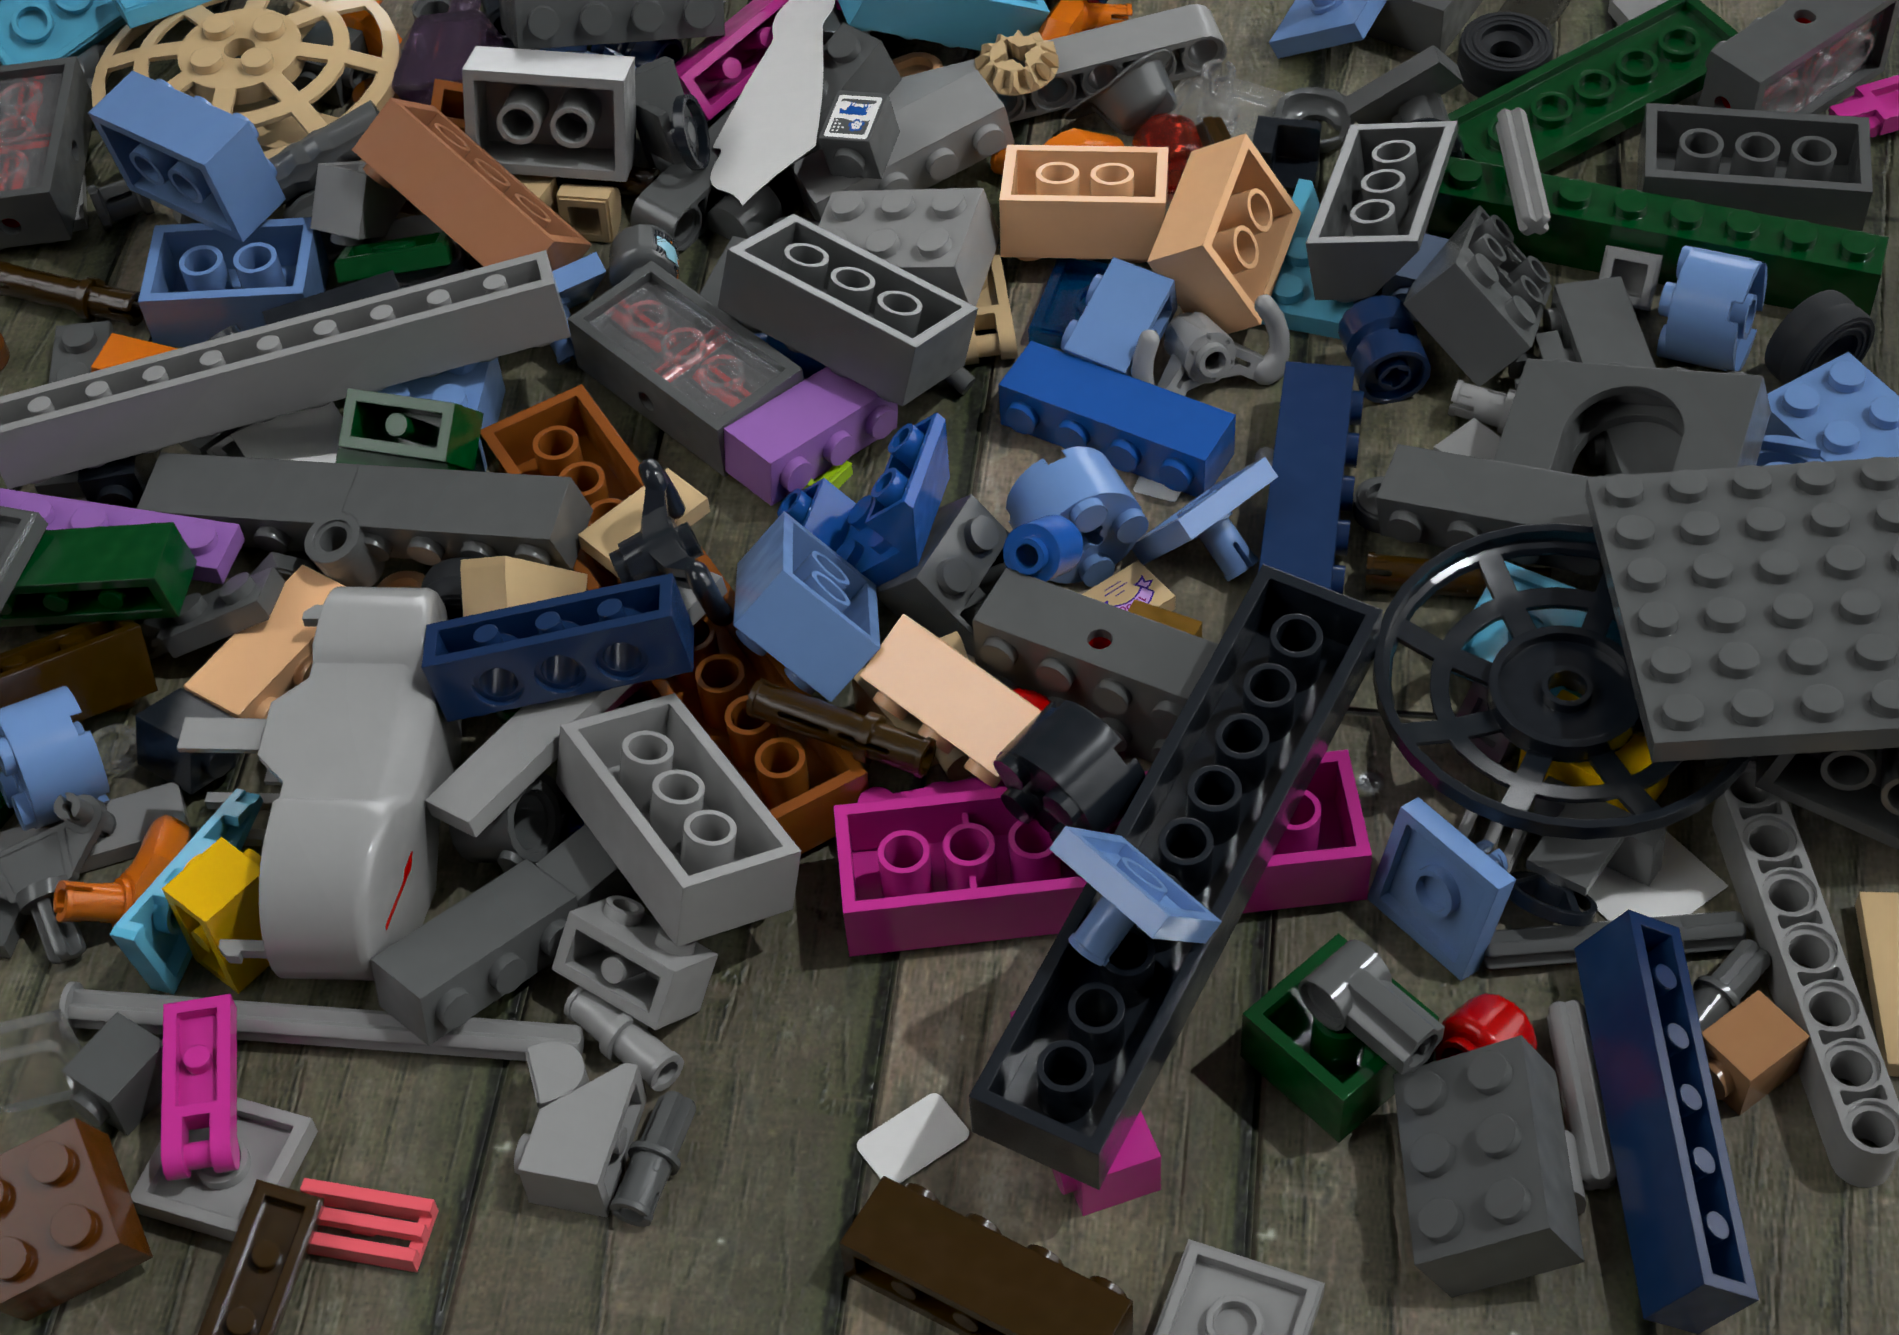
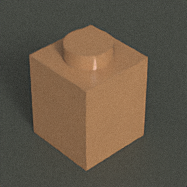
M1760 990L1756 991L1702 1032L1716 1099L1723 1100L1740 1116L1798 1072L1810 1036Z

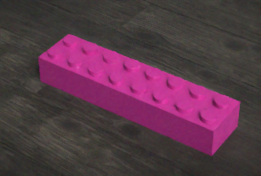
M1348 749L1325 753L1243 913L1367 900L1372 852ZM1007 787L834 805L842 907L849 957L1059 934L1087 882L1049 849L1053 841L1050 838L1049 832L1041 827L1036 819L1026 824L1019 821L1008 811L1001 800V795L1007 790ZM1120 821L1108 832L1109 834H1114Z

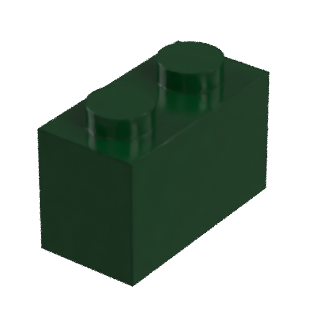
M347 388L338 446L353 450L446 463L474 471L484 413L452 402Z

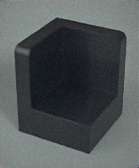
M1258 115L1252 143L1287 193L1293 196L1299 179L1310 180L1315 186L1320 161L1321 123Z

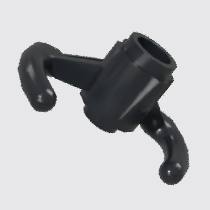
M652 458L643 460L638 467L640 478L645 487L640 531L618 543L619 549L609 553L620 581L627 583L673 573L677 586L692 590L702 609L715 625L728 626L734 620V611L723 599L707 566L702 562L695 561L696 558L704 555L691 526L688 522L677 526L673 520L684 515L686 507L682 498L659 462Z

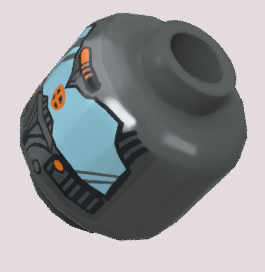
M637 224L626 227L618 233L610 245L609 280L612 287L651 260L679 279V250L674 238L664 229L649 224Z

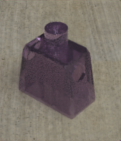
M450 0L448 12L421 15L415 20L394 72L391 85L392 89L402 100L431 105L435 79L463 83L462 69L475 46L504 48L502 35L486 15L480 11V0Z

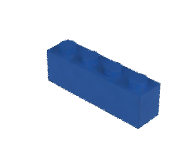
M1030 341L998 385L1000 424L1010 427L1021 434H1029L1056 444L1064 449L1078 446L1094 448L1102 452L1116 469L1158 482L1173 491L1184 492L1198 497L1216 483L1234 455L1236 414L1034 341Z

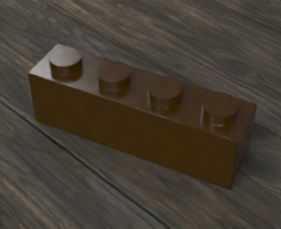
M132 620L83 622L0 653V708L62 686L69 688L82 711L79 714L70 716L72 722L79 721L81 725L83 720L105 711L120 712L134 707L139 703V698L158 691L140 625Z
M883 1176L840 1241L845 1276L959 1335L1133 1334V1300L1127 1298L1124 1291L1115 1283L1100 1276L1087 1278L1065 1267L1062 1261L1048 1249L1035 1244L1025 1247L1003 1236L1000 1230L988 1219L973 1213L963 1216L941 1205L933 1193L915 1183H907L904 1186Z

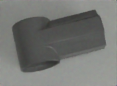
M1353 939L1346 942L1299 984V993L1305 1006L1320 1023L1335 1031L1343 1030L1346 1027L1401 1075L1406 1072L1414 1073L1430 1058L1433 1050L1443 1039L1445 1027L1392 983V976L1387 965L1371 947L1362 941Z

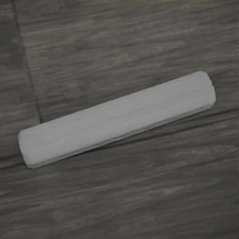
M1519 107L1511 111L1504 108L1497 114L1496 130L1518 228L1526 236L1533 233L1542 235L1549 229L1548 221L1551 216L1527 114Z
M1577 1000L1557 1001L1549 1006L1547 1023L1567 1129L1574 1135L1576 1140L1584 1190H1606L1614 1186L1617 1175L1585 1007Z

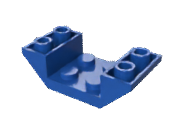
M937 412L915 425L912 423L904 425L893 436L888 446V452L891 454L884 473L875 482L871 495L864 496L855 503L828 480L823 478L804 490L797 488L790 492L782 501L777 515L780 516L785 511L856 568L862 575L872 581L876 588L919 565L950 478L946 419Z

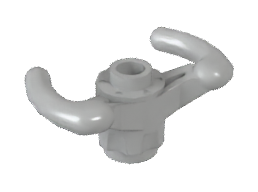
M1268 294L1260 295L1255 300L1254 308L1265 323L1269 336V349L1264 356L1234 342L1225 331L1202 312H1186L1176 316L1168 324L1165 331L1164 347L1171 357L1157 386L1185 396L1187 391L1204 383H1215L1221 378L1237 375L1252 379L1259 385L1273 384L1284 376L1285 363L1289 360L1290 333L1284 313ZM1154 330L1141 332L1133 354L1132 366L1133 378L1155 385L1153 377L1154 358L1160 342L1159 335Z

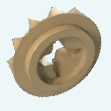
M1019 29L1014 36L1010 37L997 34L995 43L982 44L980 56L974 59L975 69L979 71L991 89L997 94L1009 96L1028 94L1041 89L1055 77L1059 69V58L1054 42L1043 40L1039 32L1023 36ZM1012 58H1017L1020 61L1025 60V67H1023L1021 63H1017Z

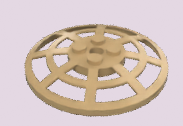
M212 0L131 29L128 25L123 27L106 47L100 58L91 86L92 106L94 107L106 96L105 88L111 72L133 66V71L150 78V62L177 59L181 72L168 81L174 89L183 93L189 89L195 96H201L212 103L213 106L231 114L234 105L250 104L275 96L279 101L278 103L240 114L248 118L256 128L293 116L304 131L309 134L328 125L311 104L318 101L334 86L343 74L345 67L375 74V77L362 97L342 116L369 100L375 104L380 112L388 100L393 98L400 82L403 61L397 31L388 13L375 0H333L328 2L324 0H292L306 5L308 8L286 16L266 9L270 0H247L242 9L214 14L206 9V7L227 0ZM365 10L375 18L382 38L383 49L381 57L350 50L349 31L341 16L342 14ZM186 18L196 25L185 36L183 41L158 44L164 35ZM325 19L333 33V46L303 42L299 29ZM161 21L143 40L140 48L126 51L132 42L151 26ZM305 61L327 63L319 75L302 90L298 91L292 84L302 72ZM290 144L263 151L267 159L274 157Z

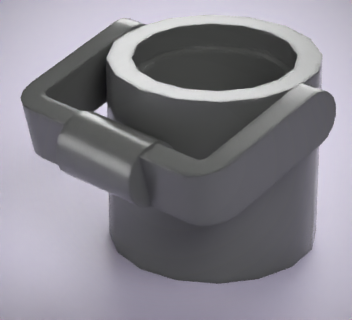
M542 773L476 838L449 825V832L453 846L462 858L471 863L498 862L505 873L525 859L535 865L564 842L572 822L573 810L565 795L556 784V781L551 776Z

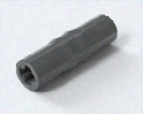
M371 100L327 126L312 131L301 141L288 145L279 154L268 159L277 170L276 179L286 198L279 207L299 195L315 189L318 163L361 160L352 149L379 114V110Z

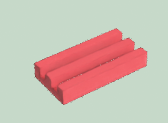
M309 1178L303 1179L300 1192L324 1198V1206H328L324 1207L318 1225L350 1230L353 1234L370 1237L380 1235L411 1241L409 1247H402L315 1232L307 1254L418 1272L439 1212L434 1199Z

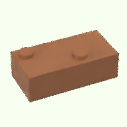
M390 98L352 149L354 153L366 162L363 170L370 178L385 188L390 189L393 186L482 266L546 250L552 271L581 259L592 245L435 106Z

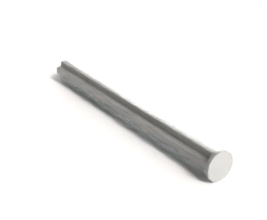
M70 981L66 984L61 994L58 1010L59 1025L64 1034H75L79 1028L100 1030L119 1012L148 1032L163 1034V1004L200 999V997L84 989L80 982ZM234 1000L237 1007V1040L527 1061L525 1052H528V1046L547 1041L568 1043L575 1047L581 1056L584 1049L582 1028L571 1024L471 1017L465 1024L453 1029L428 1046L386 1011Z

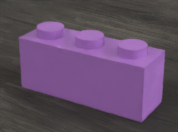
M825 367L724 428L725 471L772 506L784 499L797 488L802 490L811 478L813 480L827 472L833 465H842L855 453L876 440L883 439L889 435L892 430L897 428L898 404L883 400L871 389L850 378L838 376L829 367Z

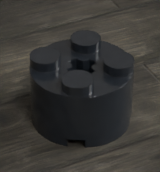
M1065 700L1058 708L1056 701L1050 702L997 755L996 760L993 762L994 768L1007 787V790L1001 795V800L1005 807L1023 823L1029 824L1033 819H1036L1040 826L1049 832L1053 842L1065 826L1108 833L1123 818L1146 775L1136 757L1126 765L1114 750L1122 739L1104 721L1083 706Z

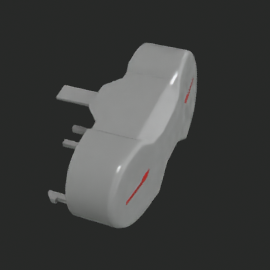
M344 586L334 588L327 596L323 605H314L303 613L302 620L304 626L317 627L312 644L313 664L309 678L271 702L267 719L185 717L177 745L178 752L258 754L259 760L267 768L264 780L265 785H282L280 793H254L259 794L264 800L260 810H270L271 812L267 828L250 829L243 845L263 846L259 874V916L262 940L220 939L219 950L229 963L242 964L243 958L268 959L274 973L284 979L374 981L370 959L423 925L436 891L439 827L441 820L431 815L424 800L461 766L462 719L447 722L421 668L426 625L449 620L441 597L430 588ZM207 792L205 798L207 809H218L233 792Z

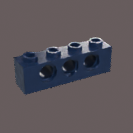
M673 573L427 624L421 668L447 722L693 672L694 627Z

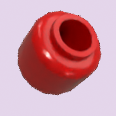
M1484 993L1469 999L1442 1021L1441 1024L1445 1027L1443 1039L1435 1048L1436 1061L1520 1035L1537 1050V1040L1534 1027L1522 1009L1500 995Z

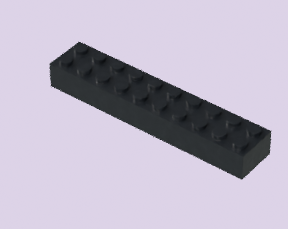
M1265 564L1262 565L1114 832L1115 835L1125 838L1222 921L1206 944L1152 939L1134 924L1110 956L1107 965L1099 966L1077 952L1068 940L1102 897L1087 882L969 1095L973 1133L1095 1189H1100L1374 660L1375 649L1379 643L1383 615L1382 609Z

